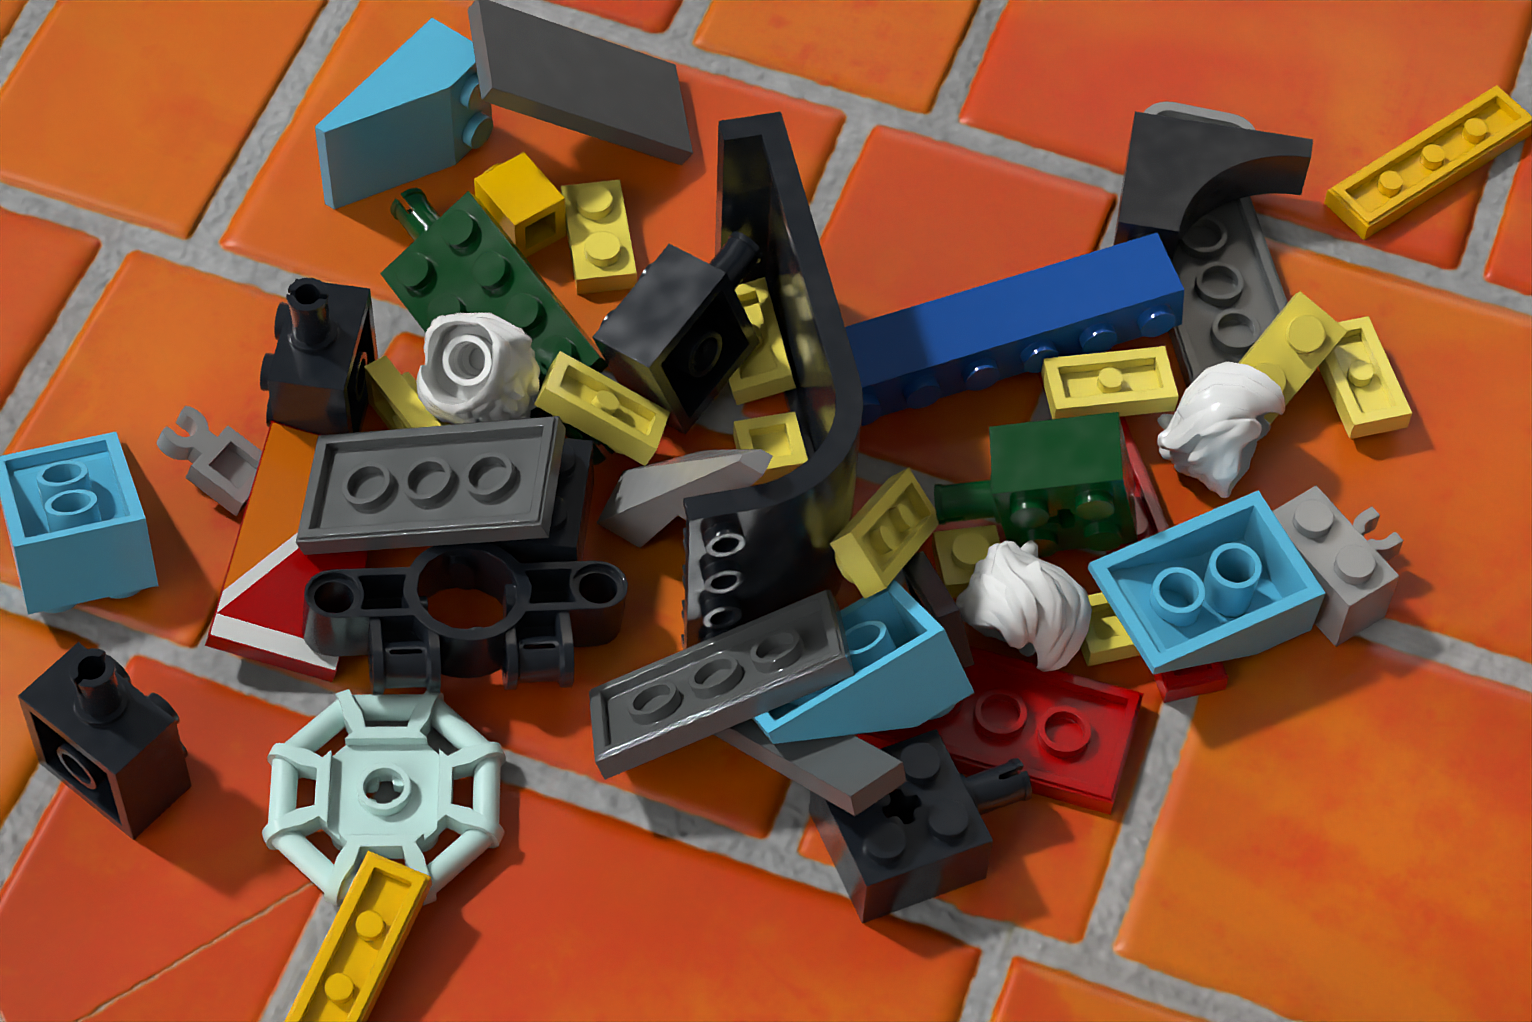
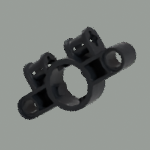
M488 542L431 546L422 552L410 567L332 569L322 571L311 577L304 591L302 635L305 643L311 650L321 655L333 657L367 655L372 696L383 695L387 688L425 687L428 693H440L441 674L454 678H477L492 674L500 669L505 690H516L519 683L558 682L561 688H570L574 683V647L605 645L614 640L620 632L628 582L625 574L618 567L603 561L519 563L510 553ZM453 588L464 590L477 589L495 597L503 605V619L485 628H452L435 620L428 613L427 599L443 590Z

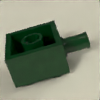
M1119 412L990 426V480L934 485V504L939 525H946V523L995 518L997 524H1002L1007 541L1015 542L1020 548L1030 540L1038 545L1039 558L1051 556L1057 551L1082 548L1094 551H1109L1119 547L1121 544L1138 542L1134 478Z

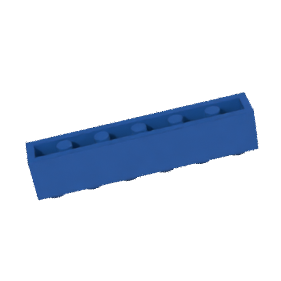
M1158 233L846 326L845 329L863 391L861 426L871 424L881 416L907 408L920 409L927 407L940 398L966 390H983L1005 378L1025 372H1041L1044 358L1102 353L1111 349L1114 345L1143 336H1160L1168 332L1172 327L1182 325L1184 287Z

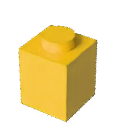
M525 152L504 163H497L489 167L482 175L474 178L475 196L483 203L526 258L566 236L565 198Z

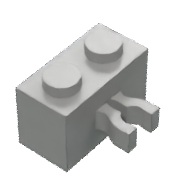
M1316 485L1272 511L1325 591L1324 599L1314 623L1335 647L1385 617L1399 579V575L1386 561L1399 554L1404 540L1396 532L1383 540L1371 538L1367 541L1363 537L1364 534L1376 529L1380 514L1373 507L1360 513L1352 525Z

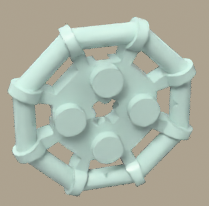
M347 689L335 693L336 701L285 743L274 744L267 756V761L272 766L268 824L262 830L266 846L271 850H279L324 892L325 902L336 906L342 905L358 872L361 860L365 858L367 851L387 859H404L407 867L431 876L432 886L423 906L437 901V892L486 849L498 847L505 834L504 829L499 824L501 766L506 761V755L502 746L498 742H489L443 701L444 696L441 692L428 693L426 690L424 694H383L372 696L371 694L352 695L350 690ZM364 721L409 722L407 727H366ZM343 728H346L349 735L345 738V746L332 756L331 750L323 757L315 753ZM434 728L456 747L458 751L447 756L439 749L438 754L428 745L426 736ZM469 776L473 777V809L453 804L454 780ZM303 777L316 780L315 805L296 809L298 779ZM383 781L392 782L394 791L402 793L399 798L393 799L392 802L386 804L377 803L375 799L368 798L366 794L377 792L379 783ZM449 828L461 835L426 865L422 852L428 851L436 845L439 834ZM320 829L324 830L331 837L333 845L341 851L337 856L335 864L305 837Z

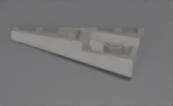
M762 449L703 450L647 464L646 466L643 465L624 470L597 524L641 548L676 516L686 520L683 498L750 487L764 475L773 456Z

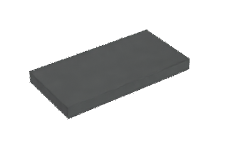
M475 0L467 9L482 101L675 164L683 165L693 154L675 64L490 0Z
M1250 196L1223 204L1201 217L1183 236L1174 254L1172 264L1184 287L1182 325L1172 327L1168 333L1186 388L1208 367L1224 362L1239 363L1288 303Z
M554 416L318 436L296 544L304 555L549 538L566 428L560 417Z
M826 589L592 688L589 691L594 757L595 763L604 779L606 780L854 676L855 673L840 608L831 589Z

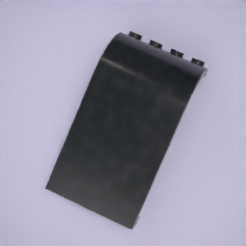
M782 112L719 121L715 255L728 241V237L733 231H738L748 236L762 250L760 253L764 254L761 261L755 264L740 284L765 277L796 388L784 391L783 393L788 411H795L808 460L791 473L764 484L683 498L686 514V528H683L685 565H682L684 574L682 581L685 589V600H682L683 611L681 613L684 622V634L681 635L683 650L826 589H831L835 597L844 580V576L840 572L835 560V551L830 543L844 529L853 516L863 412V391Z

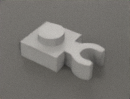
M185 406L181 410L176 424L186 430L190 437L179 436L166 426L162 430L156 444L165 455L177 460L187 459L193 463L185 478L233 515L237 516L247 504L262 451L230 426H227L217 437L209 431L207 420L198 410Z

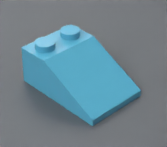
M431 18L315 126L324 201L327 206L337 209L456 165L472 148L477 149L487 141L493 129L492 107L490 103L481 100L473 42L436 19Z
M117 432L0 456V502L28 615L42 611L47 613L64 612L73 608L78 603L105 597L115 599L127 598L137 594L142 589L159 586L146 518Z
M1259 490L1094 560L1088 566L1089 572L1152 674L1256 655L1312 630L1325 596V591Z
M894 579L886 589L866 599L863 597L840 611L855 673L854 676L752 719L773 744L912 728L921 725L927 720L937 719L946 715L954 708L956 703L970 696L974 691L945 629Z

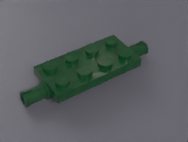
M410 188L401 193V196L412 209L406 210L402 203L395 198L390 207V212L402 224L414 242L380 274L425 333L431 326V322L441 315L492 313L512 325L523 329L524 333L532 338L530 347L535 351V359L541 370L538 377L539 391L550 365L560 351L599 373H602L608 367L597 346L476 196L467 191L442 216L437 213L427 200L424 192L419 188ZM539 407L531 410L530 418L553 417L550 413ZM563 423L566 428L565 435L567 438L593 441V465H598L607 459L597 445L602 444L610 454L615 452L603 442L570 424Z

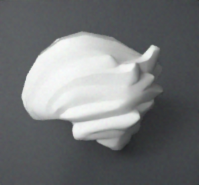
M456 313L446 316L441 315L434 319L425 334L423 347L425 365L420 366L416 380L418 398L426 410L438 420L455 425L529 419L531 410L537 407L534 403L539 393L538 377L541 372L535 359V351L530 347L532 338L526 335L523 329L492 313Z
M1224 362L1208 367L1185 390L1174 415L1162 414L1158 418V423L1164 429L1157 439V445L1160 447L1159 452L1162 458L1170 460L1171 463L1175 464L1174 467L1177 471L1203 482L1209 490L1216 492L1221 498L1229 497L1236 483L1249 469L1257 441L1263 438L1271 428L1270 423L1264 419V415L1270 412L1282 415L1285 411V400L1280 386L1265 373L1246 364Z
M1032 540L1025 543L1021 548L1013 541H1004L989 547L985 559H981L976 563L967 589L959 594L956 600V605L964 622L986 637H993L1007 642L1010 647L1017 648L1026 657L1033 656L1036 652L1038 658V666L1036 668L1042 672L1060 669L1070 662L1079 651L1088 633L1092 612L1087 591L1062 568L1039 559L1038 545Z

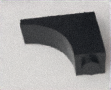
M1135 111L1126 156L1113 246L1158 233L1172 262L1176 249L1186 232L1201 217L1213 209L1228 202L1254 195H1301L1311 160L1313 139Z

